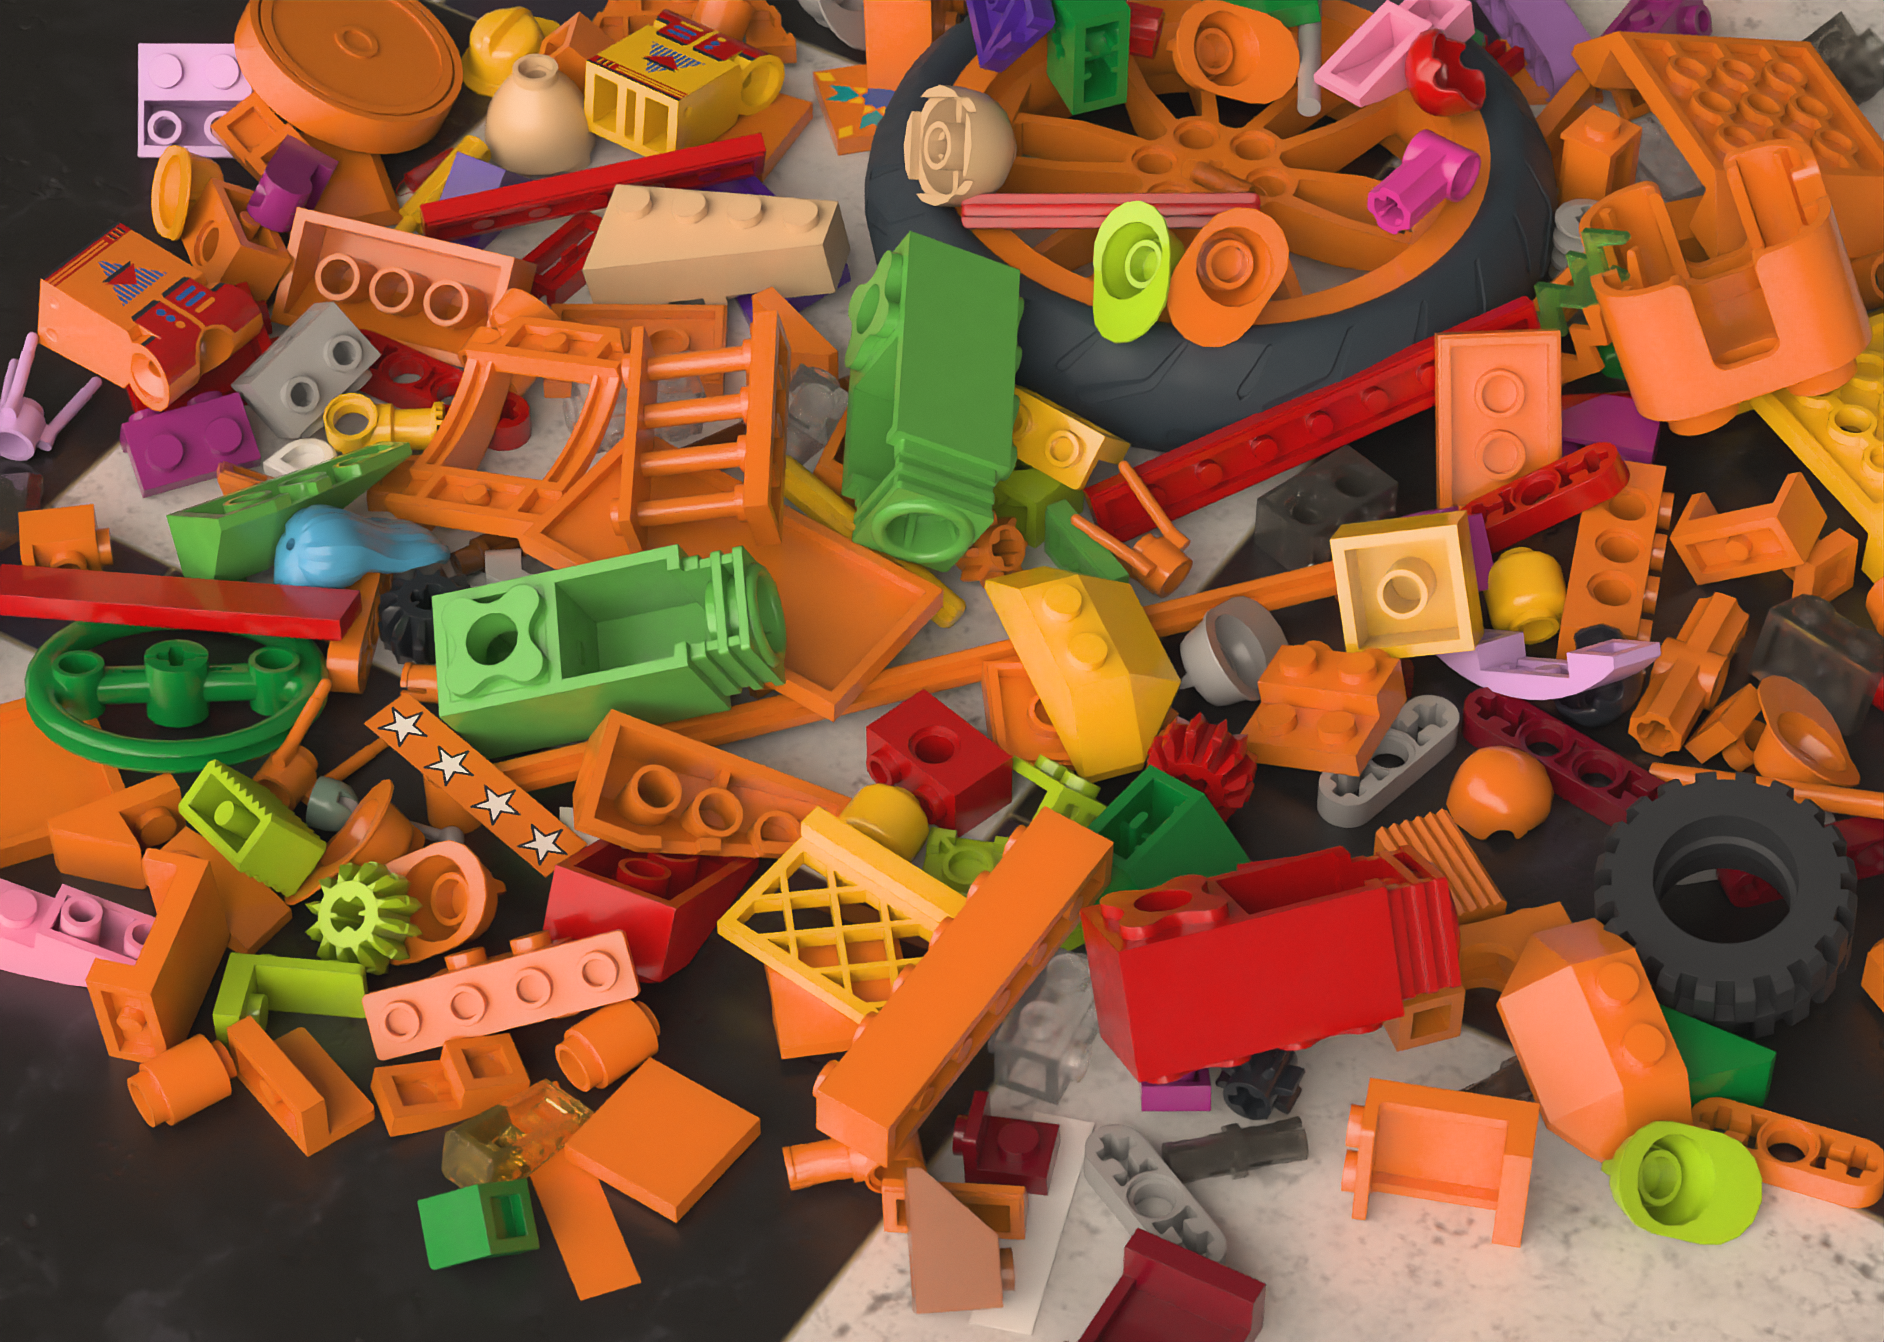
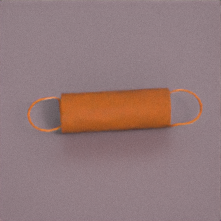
M1189 158L1181 164L1180 174L1188 181L1192 180L1193 183L1215 193H1255L1256 186L1265 192V203L1267 202L1266 191L1258 185L1208 163L1199 161L1196 158ZM1194 159L1198 163L1193 168L1189 180L1183 176L1181 168L1186 161Z

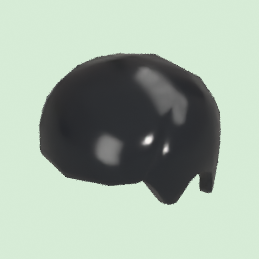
M1604 623L1582 628L1573 637L1576 650L1611 639L1629 640L1620 629ZM1643 669L1623 680L1574 695L1553 699L1558 712L1567 721L1590 728L1604 727L1620 719L1636 703L1645 686L1646 672Z

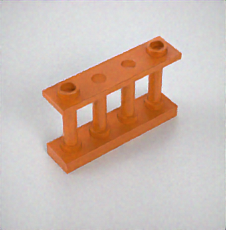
M778 310L753 312L752 338L744 339L742 346L660 356L655 355L645 327H632L630 353L623 354L621 359L622 377L627 389L620 496L619 498H613L610 504L613 531L616 536H624L631 554L647 551L648 526L735 516L738 517L740 522L749 523L757 546L782 544L791 348ZM744 370L749 376V386L741 387L738 394L657 403L658 381ZM743 418L744 423L747 424L746 434L739 435L737 442L653 451L655 428ZM740 467L744 473V483L736 484L734 491L650 501L652 477Z

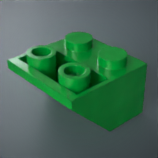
M1149 765L1087 827L1114 842L1111 883L1094 905L1100 904L1099 900L1103 896L1113 892L1150 889L1183 875L1197 874L1208 878L1236 871L1237 864L1251 862L1204 793L1152 765Z

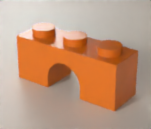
M1561 902L1535 908H1522L1511 914L1471 924H1459L1461 936L1459 966L1462 986L1453 989L1445 987L1439 989V992L1427 994L1425 992L1417 994L1416 998L1404 1000L1405 1016L1383 1022V1026L1396 1051L1399 1052L1460 1036L1466 990L1490 988L1503 992L1531 934L1572 924Z

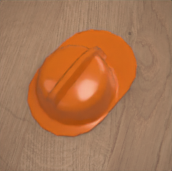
M1203 0L1193 4L1182 16L1175 37L1166 44V51L1172 53L1176 71L1184 82L1197 90L1207 91L1246 103L1267 104L1282 98L1294 86L1299 72L1298 47L1292 33L1280 20L1264 12L1231 4L1223 0Z
M1235 207L1213 217L1194 238L1173 270L1166 302L1173 326L1185 339L1201 347H1222L1237 341L1253 325L1273 293L1279 287L1288 269L1289 247L1284 231L1272 217L1254 208Z
M1776 675L1763 678L1757 688V693L1767 724L1753 755V763L1761 776L1851 788L1857 786L1861 776L1850 759L1834 718L1821 701L1805 687L1789 678Z
M382 780L361 800L344 826L326 843L325 853L298 891L292 896H284L287 905H295L321 888L319 879L330 877L338 880L340 864L353 863L363 866L364 863L373 861L386 865L392 860L423 848L425 842L423 833L391 802L394 790L392 780Z
M452 840L437 842L386 864L387 869L391 873L403 875L411 882L407 895L417 898L418 902L423 905L410 917V923L418 926L423 934L415 937L407 936L404 941L410 958L403 959L402 961L390 958V964L400 966L423 961L458 947L463 943L474 941L489 929L496 915L498 896L507 892L506 886L503 881L493 878L492 873L480 862L477 855L467 845Z

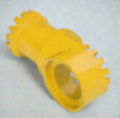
M347 393L339 395L329 402L325 408L323 420L328 443L334 447L336 452L339 453L341 451L343 454L381 441L409 442L412 451L425 450L446 415L444 401L434 402L432 408L395 409L392 403L374 404L371 399L362 394ZM349 413L361 414L369 420L367 427L355 435L342 434L335 428V425L340 417Z

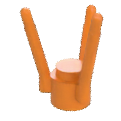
M1123 460L1118 465L1120 472L1164 536L1156 538L1151 533L1146 534L1131 549L1079 514L1072 515L1070 521L1073 526L1115 554V558L1129 573L1130 578L1139 582L1153 595L1156 594L1160 598H1165L1181 585L1192 568V559L1183 553L1191 540L1174 527L1130 463Z
M324 678L319 682L285 741L277 751L271 753L252 779L270 789V792L275 794L276 798L280 799L282 804L288 806V809L291 811L295 809L300 801L308 806L311 792L318 780L315 772L318 769L317 759L308 749L299 744L332 688V682L328 678ZM379 737L324 776L342 781L375 758L377 754L389 747V745Z

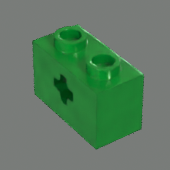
M1051 0L1056 22L1047 35V76L1071 114L1076 115L1127 103L1130 7L1126 1Z

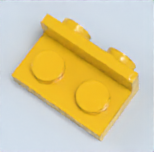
M1015 384L1014 394L1019 397L1020 405L1013 427L1012 439L1013 444L1017 447V458L1066 486L1079 491L1085 487L1099 460L1116 465L1123 461L1131 445L1129 442L1028 388Z

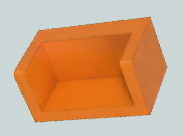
M1796 472L1786 476L1774 502L1718 514L1705 492L1693 494L1669 539L1696 584L1703 585L1804 565L1824 526L1827 515L1803 474Z

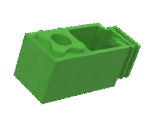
M909 231L894 251L888 250L884 253L872 278L866 284H860L855 289L848 308V316L852 322V331L845 354V366L850 369L841 491V495L855 499V506L857 507L853 523L856 525L852 534L853 543L886 553L901 561L916 563L941 572H948L994 522L992 506L995 503V494L993 493V488L999 481H1006L1009 478L1017 459V447L1013 444L1012 434L1020 400L1014 394L1015 374L1022 357V349L1017 342V332L1024 310V299L1019 296V269Z
M678 544L432 596L439 717L487 759L589 739L611 709L651 724L659 725L731 710L730 695L742 693V688L750 686L753 690L764 689V683L772 682L775 686L786 684L784 659L787 648V634L777 585L767 568L758 563L743 546L733 547L732 553L724 554L721 550L710 552L709 558L702 559L699 555L689 557Z

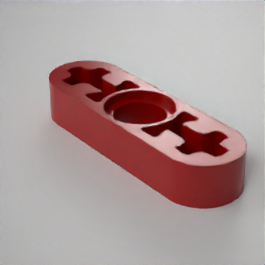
M1597 442L1472 500L1460 511L1467 510V515L1482 513L1490 551L1493 554L1616 496L1629 482L1630 471L1614 444ZM1550 494V495H1549L1547 498H1545L1544 500H1542V501H1540V502L1534 504V503H1535L1537 500H1539L1540 498H1542V497H1544V496Z

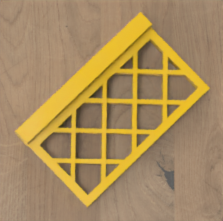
M817 806L801 822V837L717 921V934L860 1024L866 1014L870 1011L878 1013L887 1001L866 1003L853 994L851 982L890 978L892 990L893 984L902 969L909 963L917 965L923 958L896 960L893 939L919 936L930 943L931 937L939 923L947 916L954 919L966 904V897L825 809ZM802 864H805L826 878L827 888L789 892L787 880ZM867 903L879 911L881 922L842 926L839 905ZM830 906L833 927L794 930L793 909ZM783 911L786 931L758 934L745 926L744 923L754 913ZM884 940L887 961L848 964L845 943ZM836 944L838 966L811 968L799 960L797 948Z

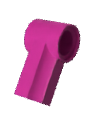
M1423 129L1411 140L1404 153L1401 165L1368 193L1367 209L1374 215L1378 226L1394 235L1398 234L1402 229L1409 230L1445 198L1452 202H1459L1466 197L1479 175L1481 157L1478 153L1429 129Z

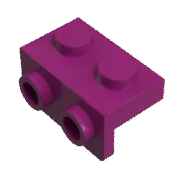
M220 391L202 393L191 398L187 402V406L167 412L147 408L134 413L129 417V422L121 425L120 444L123 453H128L143 498L217 478L219 462L223 463V461L247 469L260 466L261 455L239 392L225 396Z

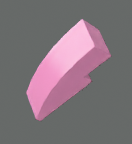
M1387 0L1314 74L1315 83L1359 107L1382 101L1406 89L1408 86L1405 78V59L1411 42L1420 32L1437 28L1442 29L1447 38L1465 43L1475 33L1471 2L1468 0H1404L1398 6Z

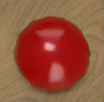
M1437 28L1420 32L1411 42L1406 54L1405 78L1414 102L1424 112L1438 117H1453L1481 110L1486 99V85L1483 72L1479 69H1470L1463 66L1460 55L1466 49V44L1447 38L1444 31Z

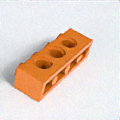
M1624 460L1630 471V479L1625 488L1611 499L1582 512L1560 625L1556 659L1567 660V652L1576 650L1573 637L1577 631L1602 623L1620 629L1629 640L1650 642L1653 620L1641 619L1642 613L1655 614L1660 577L1649 576V570L1662 572L1668 535L1658 534L1656 529L1669 530L1675 494L1663 492L1665 466Z

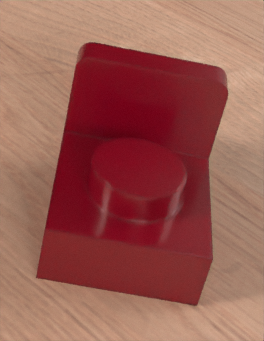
M975 1090L969 1115L958 1114L953 1133V1155L963 1156L965 1183L1025 1186L1028 1194L1048 1196L1060 1146V1124L991 1116L990 1092Z

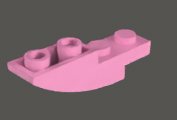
M0 878V969L58 983L87 987L85 979L95 957L135 965L155 921V917L62 884L56 897L53 898Z

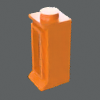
M1592 105L1561 133L1560 137L1564 139V148L1557 197L1558 208L1563 203L1574 199L1600 201L1615 191L1635 184L1643 127L1595 105Z

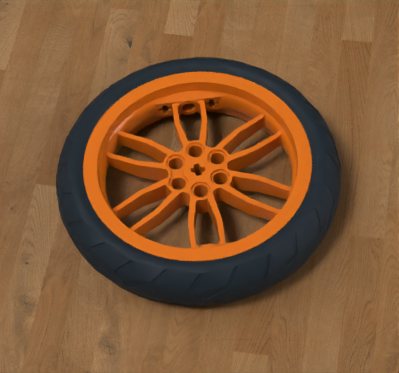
M1125 0L1162 8L1163 12H1165L1163 31L1154 60L1129 55L1127 103H1125L1133 128L1139 136L1137 137L1082 120L1067 119L1073 115L1047 76V33L1002 73L980 68L970 17L968 15L964 18V22L954 25L935 40L906 72L885 109V115L878 122L872 140L864 182L865 216L877 266L886 251H894L909 231H913L1019 269V296L1024 299V310L1017 332V342L1022 349V357L1015 374V384L1028 388L1131 444L1130 447L1167 453L1253 414L1264 412L1294 398L1338 383L1408 346L1435 335V333L1445 331L1524 295L1533 301L1544 281L1554 247L1552 238L1554 228L1556 227L1555 215L1558 209V199L1551 151L1529 103L1519 87L1494 57L1471 37L1465 42L1467 47L1462 51L1460 60L1466 68L1479 69L1484 74L1486 99L1481 110L1453 117L1433 116L1424 112L1414 102L1408 87L1382 101L1359 107L1321 86V110L1315 116L1308 117L1300 114L1297 108V75L1294 86L1282 98L1271 103L1244 127L1231 128L1219 123L1216 94L1197 90L1184 82L1176 71L1172 53L1166 51V44L1175 37L1182 16L1193 4L1201 0ZM1322 0L1321 67L1387 0ZM1404 0L1389 1L1399 6ZM1298 26L1287 28L1292 33L1298 47ZM938 85L961 86L985 93L997 101L1008 115L1016 140L1017 152L1004 184L996 193H1215L1193 183L1192 180H1186L1180 174L1181 164L1189 158H1196L1199 161L1208 163L1258 185L1266 191L1267 202L1265 203V192L1255 186V193L1259 195L1261 206L1265 203L1261 207V212L1272 217L1284 231L1290 253L1342 268L1371 272L1339 286L1303 295L1292 263L1288 258V269L1279 287L1270 299L1272 301L1267 302L1253 325L1237 341L1222 347H1201L1185 339L1173 326L1167 307H1165L1158 320L1144 335L1132 342L1116 344L1102 337L1095 326L1093 314L1094 273L1085 278L1072 272L1085 264L1093 262L1094 242L1099 229H1059L1031 248L1010 229L968 230L964 228L961 221V206H933L921 201L916 193L925 194V192L922 190L919 180L908 178L905 169L904 140L907 122L911 112H922L925 103L930 99L921 97L927 89ZM1189 92L1197 116L1176 119L1158 99L1156 94ZM1324 115L1338 120L1333 124L1299 134ZM1423 129H1429L1479 154L1481 157L1479 175L1466 197L1459 202H1452L1445 198L1411 229H1402L1405 231V234L1398 233L1394 235L1378 226L1374 215L1367 209L1368 193L1381 182L1380 180L1359 175L1335 173L1378 143L1402 161L1411 140ZM1022 154H1025V155H1029V156L1036 157V158H1028V157H1021V156H1022ZM1191 159L1182 165L1181 172L1189 180L1193 168L1198 163L1197 160ZM1201 229L1169 230L1177 235L1186 251Z

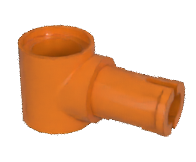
M918 1130L888 1168L881 1166L832 1137L831 1139L804 1145L798 1144L782 1147L791 1191L838 1179L853 1178L854 1183L865 1181L870 1190L882 1193V1179H903L904 1167H921L927 1172Z

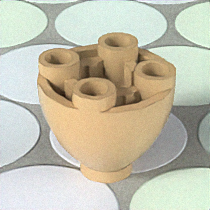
M529 54L519 58L513 64V73L501 84L488 106L485 120V144L491 151V159L499 164L501 168L527 178L532 175H550L561 171L571 173L586 169L591 163L590 153L596 146V134L589 132L584 113V95L575 82L558 70V64L552 57L544 54Z

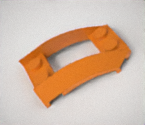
M518 316L498 327L500 338L488 344L469 342L464 348L468 359L451 406L436 434L409 469L413 478L400 494L390 492L385 497L384 503L387 510L397 519L409 520L427 528L431 532L436 526L518 538L523 552L522 534L585 475L603 440L623 381L621 359L625 353L624 337L621 328ZM513 374L591 384L575 428L561 454L543 480L477 471L499 422Z

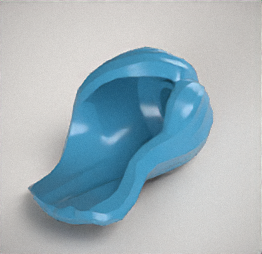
M316 504L298 510L286 522L285 532L281 535L276 546L273 584L341 589L354 584L368 572L384 574L402 573L433 563L447 564L450 559V550L448 546L443 545L433 532L409 520L379 517L365 518L338 507Z

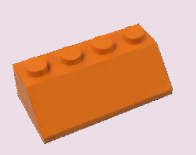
M297 207L287 247L291 262L280 279L271 322L291 326L314 303L334 301L358 329L375 331L442 362L464 368L458 359V351L478 327H491L488 319L492 315V309L509 289L516 288L530 294L537 265L507 255Z

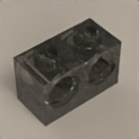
M1346 444L1257 498L1254 544L1289 571L1333 561L1330 538L1342 524L1396 518L1398 482Z

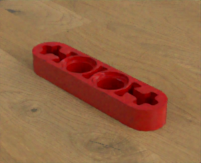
M359 329L381 354L368 368L372 372V376L359 389L360 391L386 403H392L393 406L400 409L432 408L434 402H441L446 397L455 396L463 376V370L375 331ZM404 374H415L421 377V379L412 383H397L393 381L397 376ZM508 391L499 422L488 446L489 449L510 451L520 448L528 442L531 437L530 406L521 396ZM444 404L445 415L447 414L451 405Z

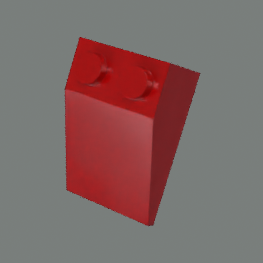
M599 839L555 865L542 931L549 930L552 941L570 936L572 941L621 929L626 933L638 981L642 983H661L691 962L716 927L717 921L725 914L757 869L760 858L635 852Z

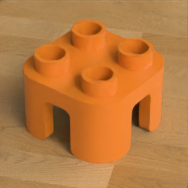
M1795 139L1766 140L1732 150L1724 158L1723 165L1747 235L1745 244L1738 250L1699 263L1688 261L1682 253L1661 189L1652 181H1642L1609 194L1588 209L1579 222L1580 238L1593 273L1590 276L1591 284L1635 407L1639 414L1645 418L1655 421H1667L1670 430L1675 434L1692 436L1718 429L1734 418L1739 410L1740 402L1779 389L1787 388L1791 394L1797 396H1816L1831 392L1843 386L1854 377L1858 369L1856 357L1866 349L1871 341L1872 327L1813 150L1805 142ZM1633 246H1638L1640 249L1649 283L1647 288L1634 290L1633 286L1623 287L1622 282H1625L1624 278L1630 277L1627 269V252Z

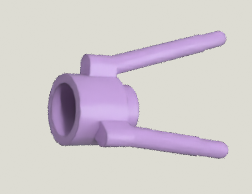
M36 332L28 333L19 360H10L1 393L0 455L10 460H28L33 456L36 447L44 451H50L59 432L102 385L100 377H93L47 425L41 405L30 398L23 397L39 340Z

